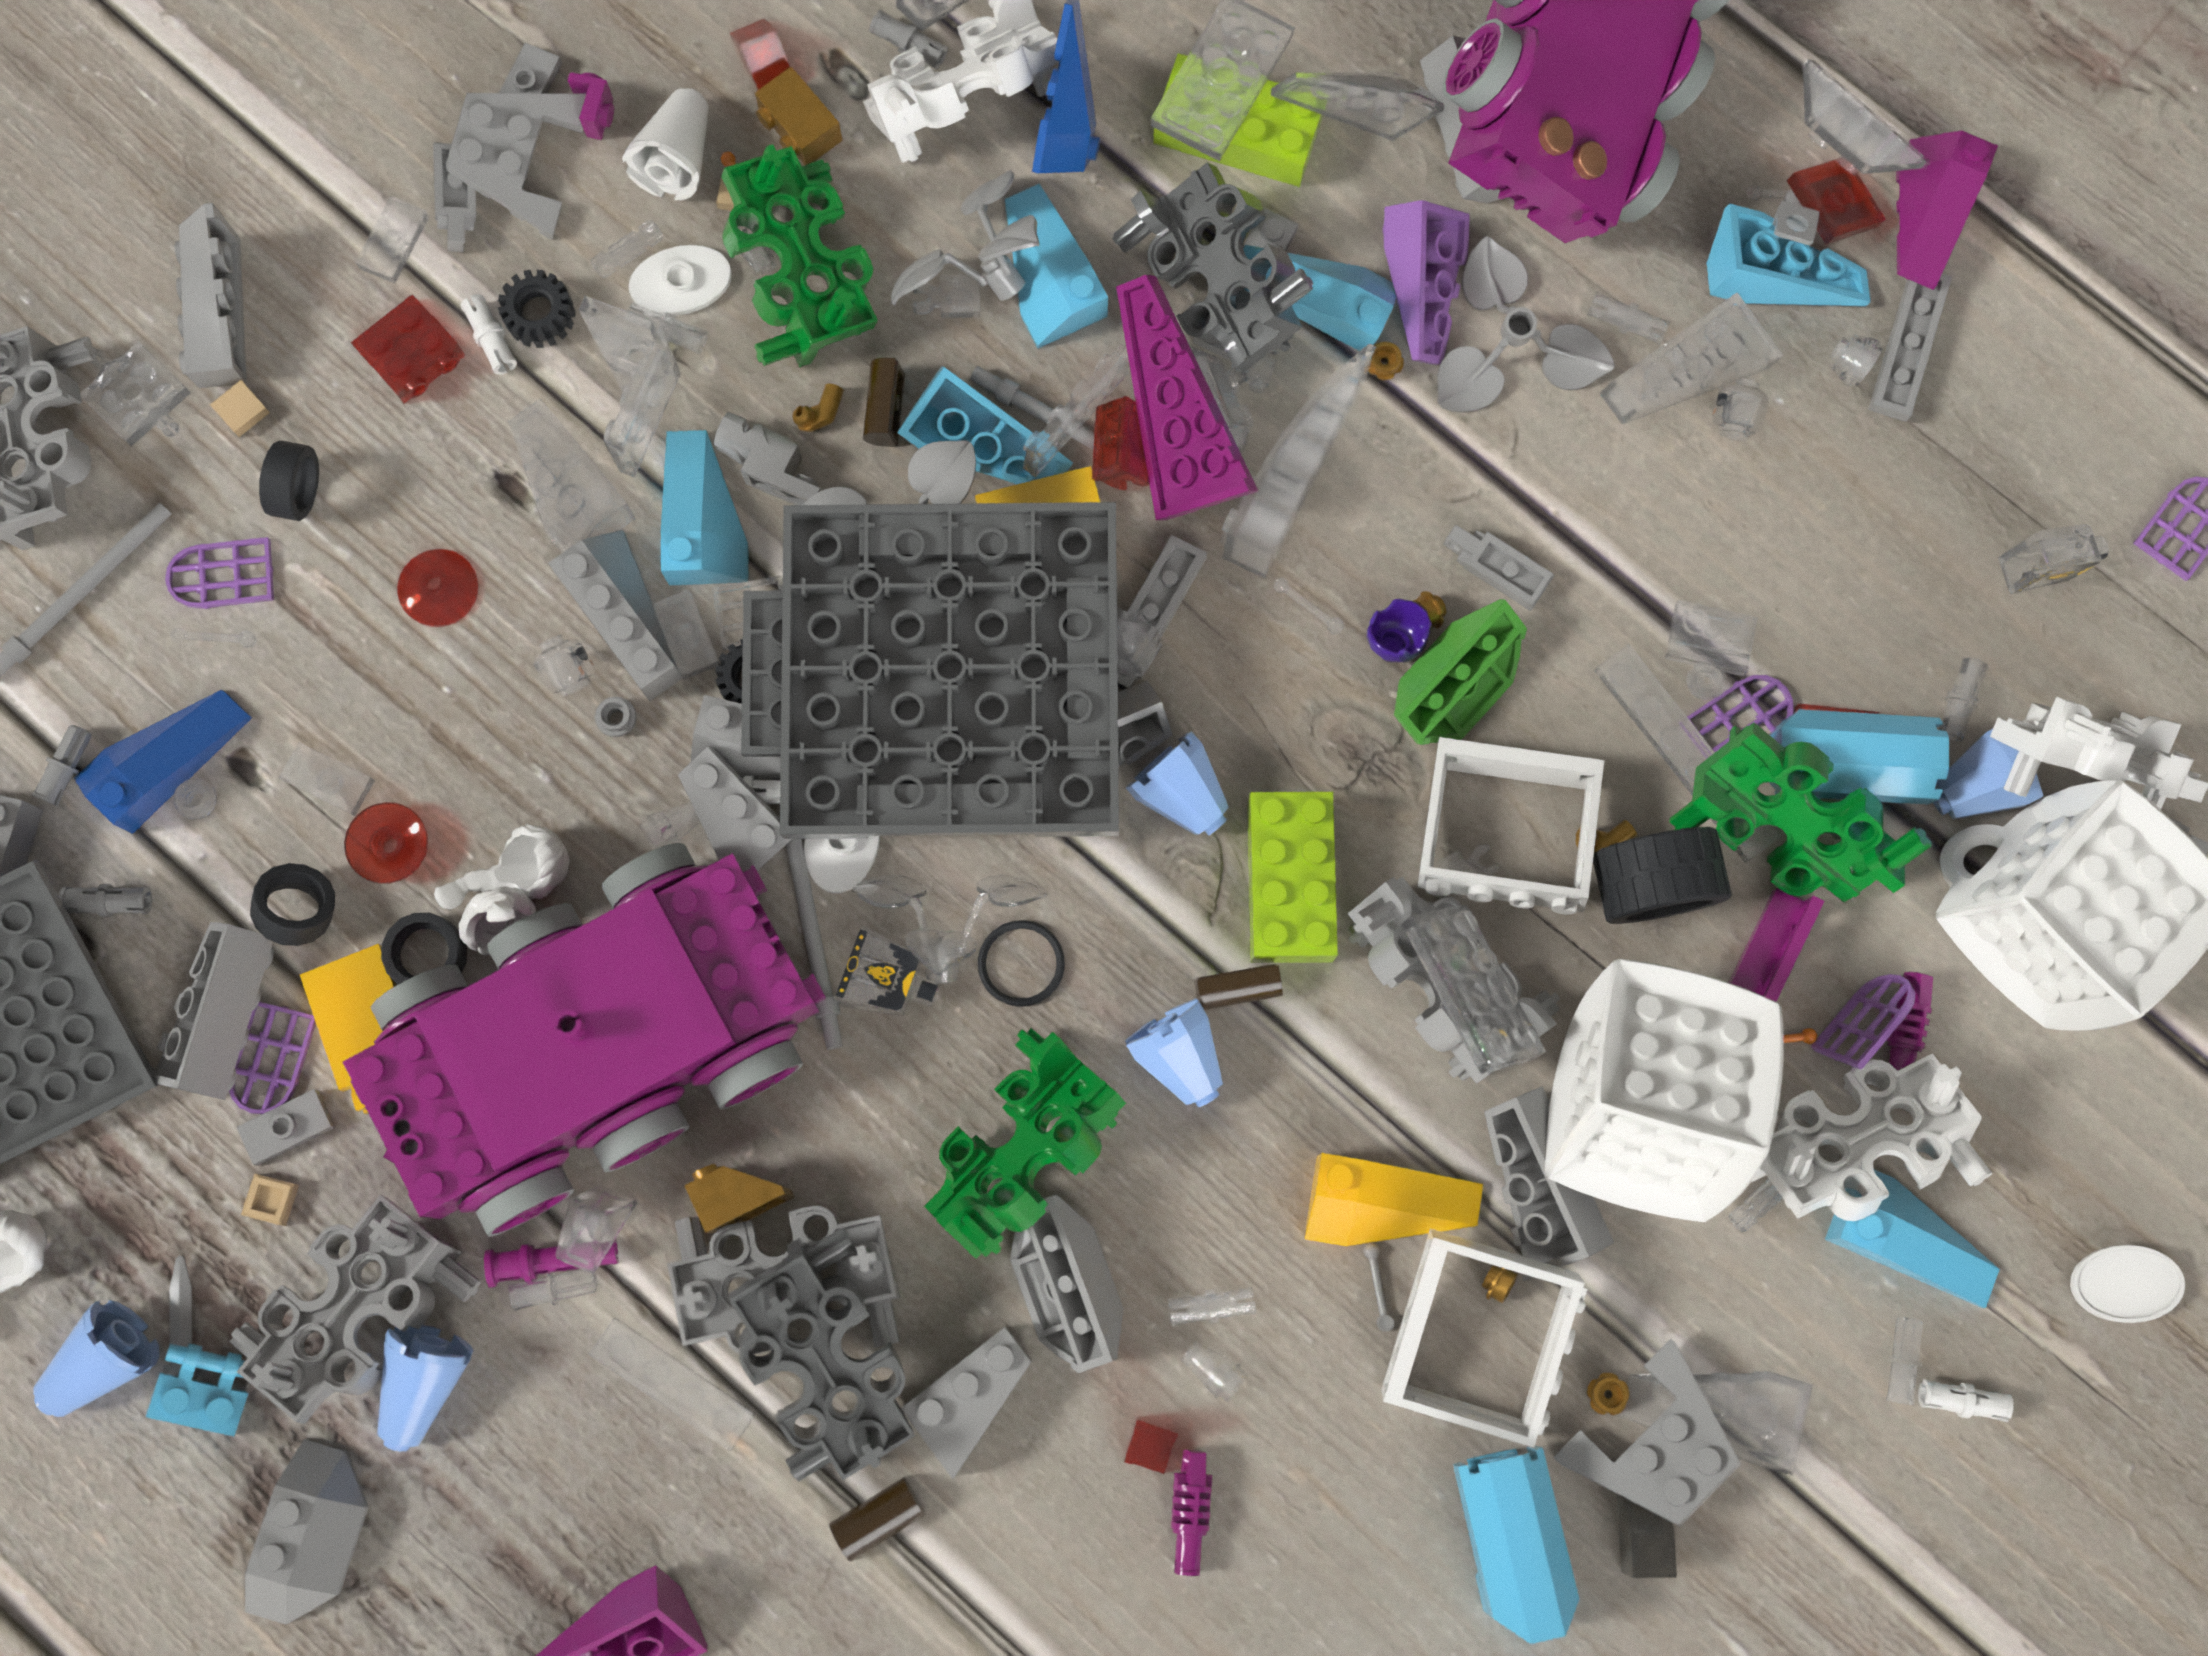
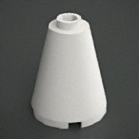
M690 88L675 90L628 145L622 157L623 163L626 161L628 165L626 173L629 178L640 188L654 196L662 198L664 192L675 194L674 200H684L692 197L699 186L709 105L698 91Z

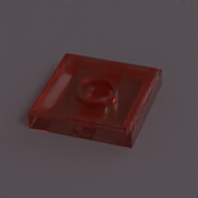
M1847 156L1794 172L1786 180L1803 207L1820 211L1816 230L1826 245L1877 228L1886 220Z

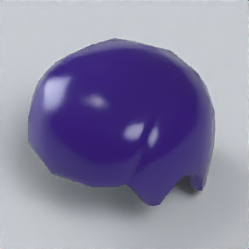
M1394 599L1384 610L1375 611L1369 622L1366 638L1371 650L1386 662H1409L1424 651L1432 623L1428 612L1418 603L1404 599Z

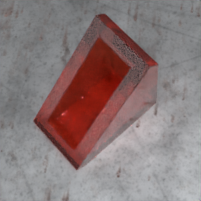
M765 18L730 33V37L757 91L790 68L776 30Z

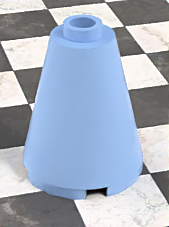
M109 1300L105 1305H100V1301L94 1302L85 1311L35 1384L33 1393L37 1408L46 1415L64 1417L149 1371L155 1366L160 1355L156 1338L149 1343L143 1333L148 1328L145 1321L133 1310L117 1301Z
M422 1325L420 1329L409 1326L406 1331H402L397 1327L394 1328V1331L391 1328L387 1330L384 1342L377 1435L384 1440V1446L391 1450L404 1452L408 1451L410 1447H416L421 1443L471 1360L473 1349L461 1337L453 1335L450 1342L439 1337L441 1329Z

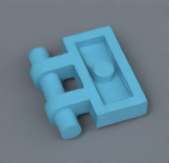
M170 1343L164 1361L181 1364L178 1376L159 1373L145 1415L146 1418L234 1437L248 1396L246 1391L231 1388L235 1377L243 1378L237 1373L238 1369L245 1362V1360H241L242 1355L228 1352L227 1356L202 1351V1346L189 1343L187 1347ZM200 1368L221 1373L217 1385L193 1380L192 1377L195 1369Z

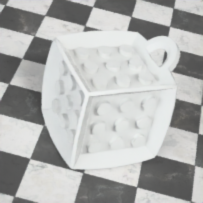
M2123 780L2097 781L2063 789L2028 806L2003 827L1983 824L1959 831L1946 842L1941 851L1940 866L1942 874L1951 888L1936 911V919L1974 966L2015 1005L2045 1028L2066 1031L2098 1030L2139 1019L2173 989L2208 949V857L2176 823ZM1981 845L1997 847L1998 850L1975 875L1970 874L1965 869L1963 860L1967 852L1972 848Z
M1617 959L1612 962L1599 975L1584 995L1572 1018L1563 1043L1548 1112L1545 1150V1174L1547 1177L1584 1194L1623 1207L1657 1215L1706 1222L1722 1212L1747 1188L1769 1152L1776 1122L1783 1070V1019L1781 1006L1762 995L1699 973L1635 960Z

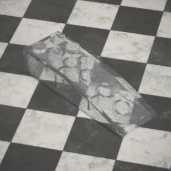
M1371 344L1365 346L1327 380L1306 402L1283 431L1257 475L1251 474L1259 491L1242 496L1237 509L1232 508L1222 527L1224 532L1220 539V543L1225 545L1223 559L1264 579L1266 578L1367 378L1375 353V346Z

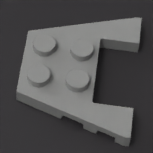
M466 93L447 158L446 171L488 199H494L509 209L513 216L521 221L525 220L537 228L540 234L553 240L562 209V202L524 191L523 188L542 122H548L583 133L584 129L579 116L586 94Z
M1670 1339L1644 1365L1645 1369L1676 1398L1668 1409L1615 1462H1612L1581 1430L1553 1458L1560 1465L1577 1472L1598 1485L1623 1496L1629 1501L1680 1527L1741 1463L1679 1348Z

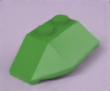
M1499 599L1452 622L1399 680L1394 716L1417 744L1438 743L1439 737L1462 740L1513 684L1520 659L1521 640L1525 639L1527 627L1505 599Z

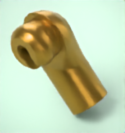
M826 383L819 404L812 407L798 406L792 415L793 422L800 430L805 432H813L831 424L835 420L844 389L838 385Z
M1623 820L1609 832L1596 830L1594 853L1609 845L1635 838L1638 835L1635 828L1627 820ZM1580 828L1576 831L1575 834V843L1577 847L1579 844Z

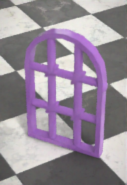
M2193 477L2184 480L2171 490L2167 495L2168 497L2133 543L2185 581L2190 579L2208 554V545L2203 549L2193 542L2204 526H2208V509L2203 511L2194 504L2205 487L2208 486V478ZM2191 483L2200 484L2191 497L2187 496L2185 498L2178 493L2185 485ZM2174 497L2184 506L2174 520L2167 523L2159 516ZM2192 510L2202 519L2193 532L2185 536L2175 528L2187 512L2190 513ZM2154 523H2157L2166 531L2152 548L2142 539ZM2175 536L2184 544L2170 561L2158 551L2169 537ZM2192 548L2200 556L2189 571L2185 572L2176 564L2187 549L2190 551Z
M264 537L200 544L181 550L172 558L167 566L165 581L169 593L177 602L189 608L200 609L273 601L271 539ZM264 544L265 556L248 558L239 556V547ZM232 548L233 559L213 562L205 560V551ZM198 552L199 563L178 565L179 561L187 555ZM265 562L266 577L249 579L240 577V565ZM226 566L233 568L234 580L214 583L206 581V569ZM191 570L199 572L200 584L173 587V572ZM267 583V595L242 597L241 586ZM231 587L235 591L234 599L207 601V590ZM196 591V593H200L201 602H187L176 593Z
M1752 675L1735 682L1731 688L1684 718L1683 722L1699 742L1701 748L1710 757L1728 743L1729 738L1711 749L1703 735L1721 723L1730 732L1732 727H1734L1730 722L1732 720L1731 717L1749 704L1758 715L1755 716L1757 719L1747 726L1753 722L1757 725L1764 722L1770 732H1772L1776 727L1770 721L1773 719L1771 716L1786 706L1787 715L1785 719L1791 716L1794 712L1793 699L1788 688L1778 679L1768 675ZM1751 681H1765L1769 683L1753 695L1744 686V684ZM1777 687L1782 692L1785 700L1764 713L1757 703L1760 701L1758 698ZM1738 688L1744 695L1743 701L1724 714L1716 702ZM1711 706L1717 714L1714 717L1716 720L1698 731L1691 719Z
M1893 974L1879 976L1865 983L1811 1045L1812 1049L1835 1061H1840L1862 1070L1913 1007L1916 994L1911 983L1901 975ZM1892 983L1903 984L1887 1005L1879 1002L1880 997ZM1880 986L1871 998L1865 997L1871 990ZM1907 992V999L1902 1007L1897 1009V1002ZM1859 1002L1864 1003L1863 1008L1849 1025L1843 1023ZM1872 1007L1880 1009L1877 1017L1865 1031L1858 1029V1023ZM1887 1014H1894L1895 1016L1878 1036L1874 1035V1030ZM1838 1028L1842 1029L1839 1037L1828 1049L1822 1047ZM1850 1033L1858 1035L1857 1041L1845 1055L1835 1052ZM1867 1039L1873 1041L1858 1060L1851 1058Z
M259 1002L258 1006L270 1010L263 1032L260 1031L259 1035L249 1033L248 1040L259 1042L252 1066H249L248 1069L238 1067L244 1048L239 1052L235 1065L236 1074L248 1076L241 1100L237 1096L235 1083L229 1091L231 1099L239 1108L252 1114H264L290 1101L299 1084V1077L316 1026L313 1015L290 1010L286 1006L278 1007ZM257 1007L251 1013V1017L247 1026L249 1032ZM276 1011L292 1014L285 1037H282L281 1041L268 1038ZM298 1016L310 1019L302 1046L290 1043ZM268 1045L281 1048L274 1072L271 1071L270 1075L257 1072L264 1048H268ZM290 1050L300 1052L292 1080L279 1077L286 1054H289ZM257 1079L270 1082L262 1110L246 1106L253 1083H256ZM279 1084L288 1086L289 1088L284 1098L275 1106L270 1107L275 1089L279 1088Z

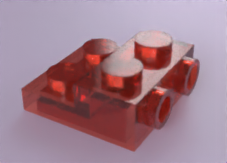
M413 294L350 342L403 404L410 399L421 396L431 382L441 374H447L454 370L459 364L460 359L465 356L454 338Z

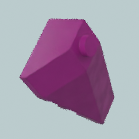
M1963 130L1909 140L1896 170V183H1899V199L1896 202V213H1899L1900 231L1897 234V275L1929 289H1935L1986 179L1998 145Z
M655 1565L616 1586L536 1656H699L707 1652L708 1647L681 1586Z

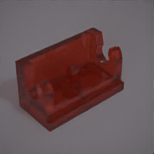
M1127 396L1096 406L1092 480L1096 482L1101 481L1119 490H1127V481H1131L1133 484L1141 487L1150 485L1136 401Z

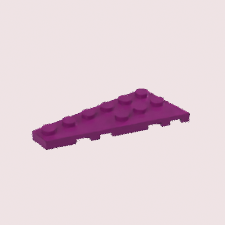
M1146 274L1116 286L1155 519L1161 521L1170 520L1258 492L1259 490L1157 277Z

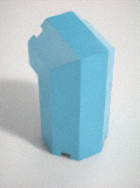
M1800 709L1782 721L1769 734L1783 747L1794 742H1808L1818 747L1829 757V760L1834 764V770L1829 774L1828 782H1823L1813 790L1814 795L1818 799L1843 800L1850 793L1862 787L1863 789L1867 788L1881 802L1929 805L1940 799L1943 789H1935L1938 779L1946 780L1949 772V736L1946 731L1937 730V727L1943 724L1941 719L1937 717ZM1765 782L1769 783L1776 790L1775 794L1782 790L1776 783Z
M1534 1446V1448L1527 1447L1528 1453L1518 1455L1516 1448L1467 1459L1468 1465L1461 1462L1453 1464L1478 1571L1475 1578L1483 1611L1530 1644L1565 1637L1580 1600L1544 1450L1539 1446Z

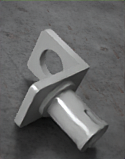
M1791 189L1786 193L1784 201H1781L1775 213L1772 224L1775 226L1774 234L1805 245H1812L1815 239L1820 211L1807 208L1808 203L1802 205L1794 192L1797 189Z

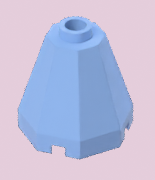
M1991 729L1983 734L1949 767L1946 780H1937L1935 789H1943L1940 799L1933 802V804L1942 816L1948 813L1953 820L2023 808L2044 796L2037 773L2026 797L2004 790V785L2019 751L1991 738L1990 735L1993 730Z
M1191 731L1178 739L1180 744L1173 749L1169 746L1134 778L1136 781L1126 786V789L1138 802L1189 832L1199 835L1205 831L1209 836L1226 822L1227 819L1223 814L1229 806L1203 744Z
M1196 998L1165 1012L1166 1017L1159 1021L1153 1019L1128 1037L1125 1042L1134 1059L1186 1105L1195 1102L1197 1107H1201L1219 1096L1217 1089L1223 1082L1208 1016Z

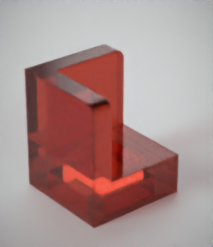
M1136 1418L1123 1462L1164 1474L1173 1444L1176 1442L1179 1433L1175 1430Z

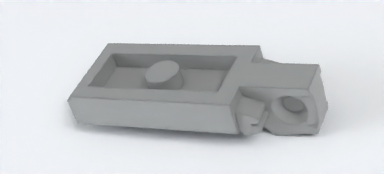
M434 142V200L437 229H447L448 251L464 252L465 231H474V223L476 221L475 189L446 171V162L452 144Z
M1455 525L1443 545L1459 555L1456 561L1464 566V569L1530 611L1534 608L1555 576L1552 572L1488 531L1484 534L1476 530L1471 535Z

